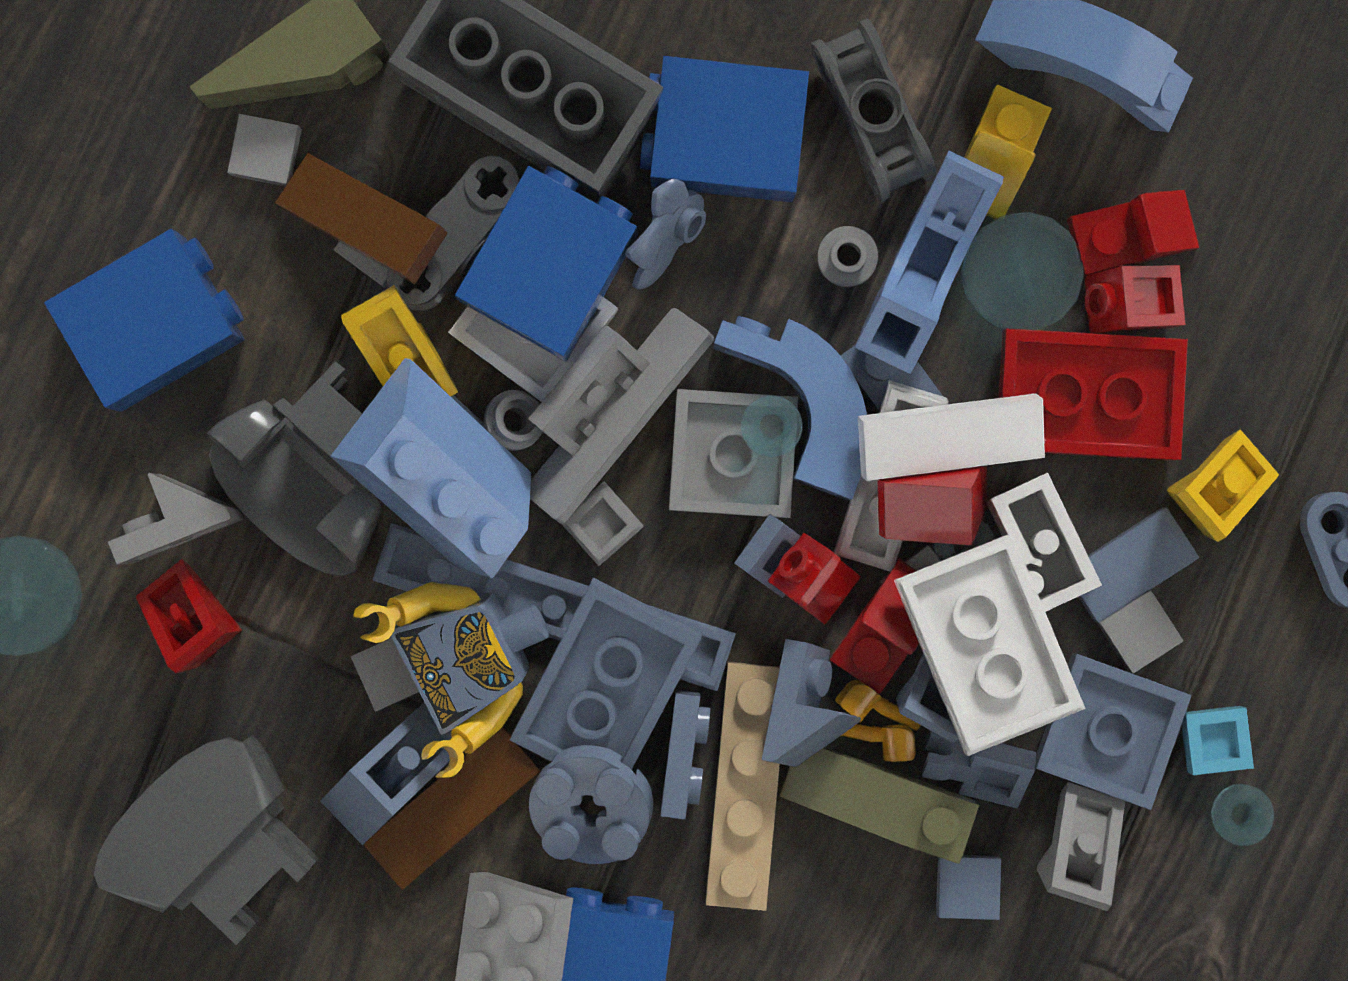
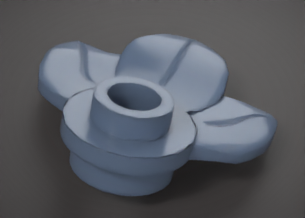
M671 179L654 189L651 205L652 222L644 233L626 250V257L640 266L632 283V287L637 290L645 289L652 285L666 270L678 247L683 243L692 242L700 234L705 224L706 213L703 211V197L693 190H687L684 182L678 179Z

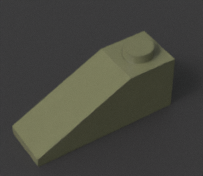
M311 0L192 84L190 88L209 109L342 89L350 82L353 85H359L376 75L383 67L381 60L387 57L389 52L353 0Z
M825 747L797 767L789 766L779 795L784 799L901 845L957 864L961 862L979 805L969 796L961 795L958 792Z

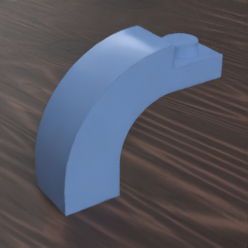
M993 0L975 39L1011 68L1036 70L1060 75L1102 93L1150 130L1170 131L1193 79L1173 62L1178 51L1142 27L1114 13L1080 0Z
M948 151L885 276L862 327L855 348L911 374L938 323L941 309L951 284L1003 183V176Z
M737 316L735 324L723 320L713 349L777 373L794 387L803 402L807 415V435L793 473V481L846 501L852 500L861 477L858 416L867 415L858 383L848 365L822 337L793 320L788 319L780 341L769 338L770 327L752 319Z

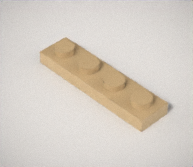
M727 662L705 900L706 905L763 911H766L780 764L762 760L780 669L779 666Z

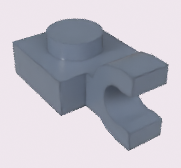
M931 730L925 741V750L930 752L923 766L922 777L933 780L952 779L960 781L959 794L1018 808L1035 772L1036 752L1000 743L966 756L959 739L953 743Z

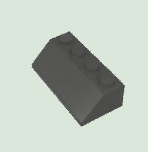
M427 0L388 61L398 81L544 171L547 166H550L565 173L579 184L578 192L596 203L600 196L605 197L631 157L664 90V87L523 0Z

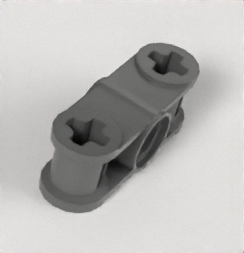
M865 18L857 22V29L825 43L818 39L811 42V51L817 69L826 87L833 95L859 154L865 177L877 200L883 203L890 199L892 191L921 178L926 182L934 180L937 171L933 157L923 136L915 126L903 95L888 65L881 39L872 22ZM867 97H875L883 101L888 109V121L879 125L866 122L859 113V101ZM904 161H908V162H909V163H907V164H905V165H903V166H900V167H898V168H896V169H894V170H891V171H888V170H887L888 168H891V167H893V166H895V165H897V164H900V163H902V162H904Z
M487 156L478 159L470 166L448 195L443 197L427 214V218L438 223L448 234L423 271L424 273L428 268L425 277L431 284L424 293L416 288L409 292L411 285L406 279L390 270L387 271L388 287L390 288L395 285L408 308L413 311L423 312L434 309L442 303L463 275L469 271L520 181L516 169L509 161L497 156ZM504 177L503 184L507 194L503 198L492 194L485 200L487 194L482 187L483 182L489 179L497 183Z

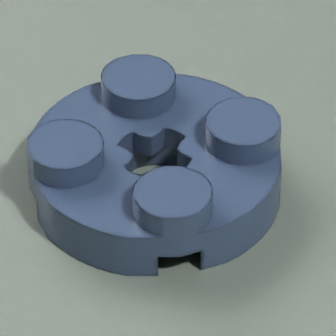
M574 746L555 755L553 761L546 765L539 773L529 797L530 817L536 831L542 837V846L548 855L555 859L565 860L569 858L586 864H604L617 860H627L632 857L641 839L647 832L653 812L652 791L647 779L639 769L635 775L630 767L621 763L622 755L600 746ZM584 795L593 796L595 805L605 806L606 810L600 811L598 815L586 813L578 805L581 804Z

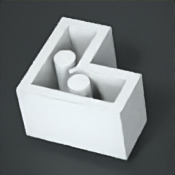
M1048 473L998 495L987 502V506L1002 537L1010 533L1013 534L1045 612L1102 586Z

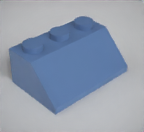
M405 358L330 457L453 565L493 578L528 530L531 472L411 359Z

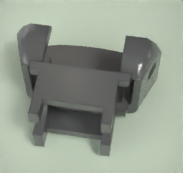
M335 361L293 406L284 398L274 403L273 406L263 399L226 417L208 431L207 434L213 441L209 458L214 475L229 499L274 543L298 561L324 574L345 577L358 571L382 510L380 502L376 499L377 497L330 457L362 415L360 411L341 395L349 386L348 381L343 377L346 374L345 369Z
M253 735L243 742L228 737L208 742L182 757L146 789L109 833L98 853L94 876L99 888L161 913L171 905L183 910L192 902L237 945L260 919L246 903L281 867L298 882L319 857L276 817L284 809L283 804L278 798L284 789L272 761L259 741Z

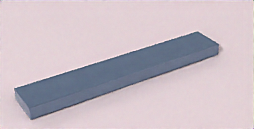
M395 523L390 525L373 577V581L404 591H409L429 582L471 587L478 595L493 593L497 597L506 617L531 605H535L546 623L548 637L561 641L589 587L588 585L507 559L495 576L489 578L456 567L414 529ZM650 606L702 633L701 640L680 679L717 691L735 633Z

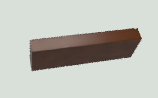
M307 153L275 202L285 212L413 284L417 282L448 234L438 223Z
M504 725L473 753L464 756L462 769L456 775L438 778L363 844L401 890L541 771L540 766L522 746L510 741L512 734Z

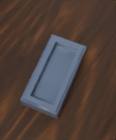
M1162 507L1088 555L1102 586L1082 594L1078 598L1095 623H1099L1199 559V556L1168 508Z

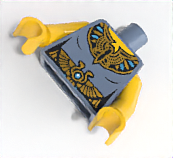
M429 582L390 598L386 607L372 603L361 604L355 609L354 617L363 618L373 612L378 614L380 621L378 628L372 633L362 635L360 638L379 643L389 639L390 636L392 637L440 734L443 735L451 731L452 738L450 740L433 741L422 750V760L429 759L439 748H444L448 752L450 759L448 766L435 776L436 778H446L456 775L462 769L464 763L463 752L467 754L473 753L503 727L523 695L522 681L530 669L523 649L548 638L549 634L543 616L535 605H531L506 617L497 597L493 593L478 595L471 587Z

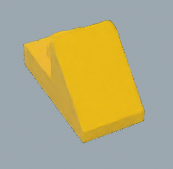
M996 85L993 89L964 158L1004 177L1003 183L986 214L998 221H1002L1033 163L1036 156L1033 151L1052 110L1051 107L1000 85Z
M395 285L341 315L344 326L382 386L389 380L401 362L407 358L418 365L450 397L458 393L426 330L421 323H417Z
M1238 430L1224 439L1198 469L1171 485L1166 491L1205 536L1219 542L1228 536L1277 479L1279 474L1241 430Z

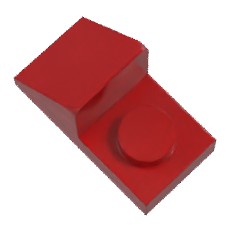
M1185 190L1144 193L1138 195L1130 202L1074 215L1067 219L1081 277L1199 248Z
M900 558L830 657V661L872 688L878 694L882 692L908 654L912 655L919 645L918 638L894 580L914 573L917 570Z

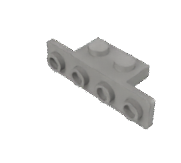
M676 308L671 309L638 350L634 349L620 334L605 324L528 418V420L559 444V447L532 478L530 499L558 523H565L712 344L714 336Z

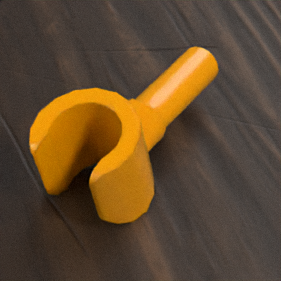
M859 680L850 681L835 699L849 714L860 717V723L870 710L874 708L881 715L915 731L921 726L900 714L897 705L881 697L872 688Z
M856 724L841 735L869 742H882L884 761H911L916 755L915 735L911 728L905 725L871 727Z

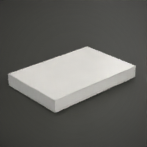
M1012 533L894 580L966 756L1085 709Z

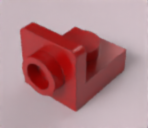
M1180 265L1120 266L1087 275L1085 278V308L1088 313L1090 333L1106 334L1120 330L1170 329L1185 325Z
M803 533L795 545L783 555L779 566L768 579V582L820 622L826 624L861 576L842 562L840 557L806 533Z

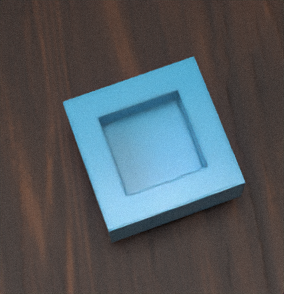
M1234 706L1185 713L1181 725L1187 773L1201 775L1254 768L1246 707Z

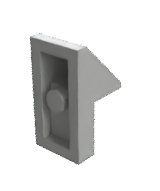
M148 473L150 483L165 519L160 520L157 512L131 520L122 525L125 535L108 541L116 564H134L241 521L243 516L238 507L165 475Z
M1067 782L1059 795L1052 845L1037 866V871L1047 892L1108 911L1112 905L1125 807L1124 800Z

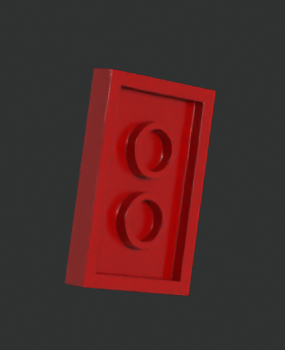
M1006 328L1002 331L999 398L1035 393L1043 398L1045 453L1179 461L1182 457L1188 339Z

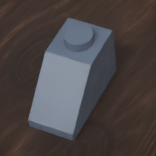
M422 703L350 769L320 802L363 845L450 761L449 754L444 748H439L433 756L422 760V750L433 741L450 740L452 738L451 731L441 735L426 704Z

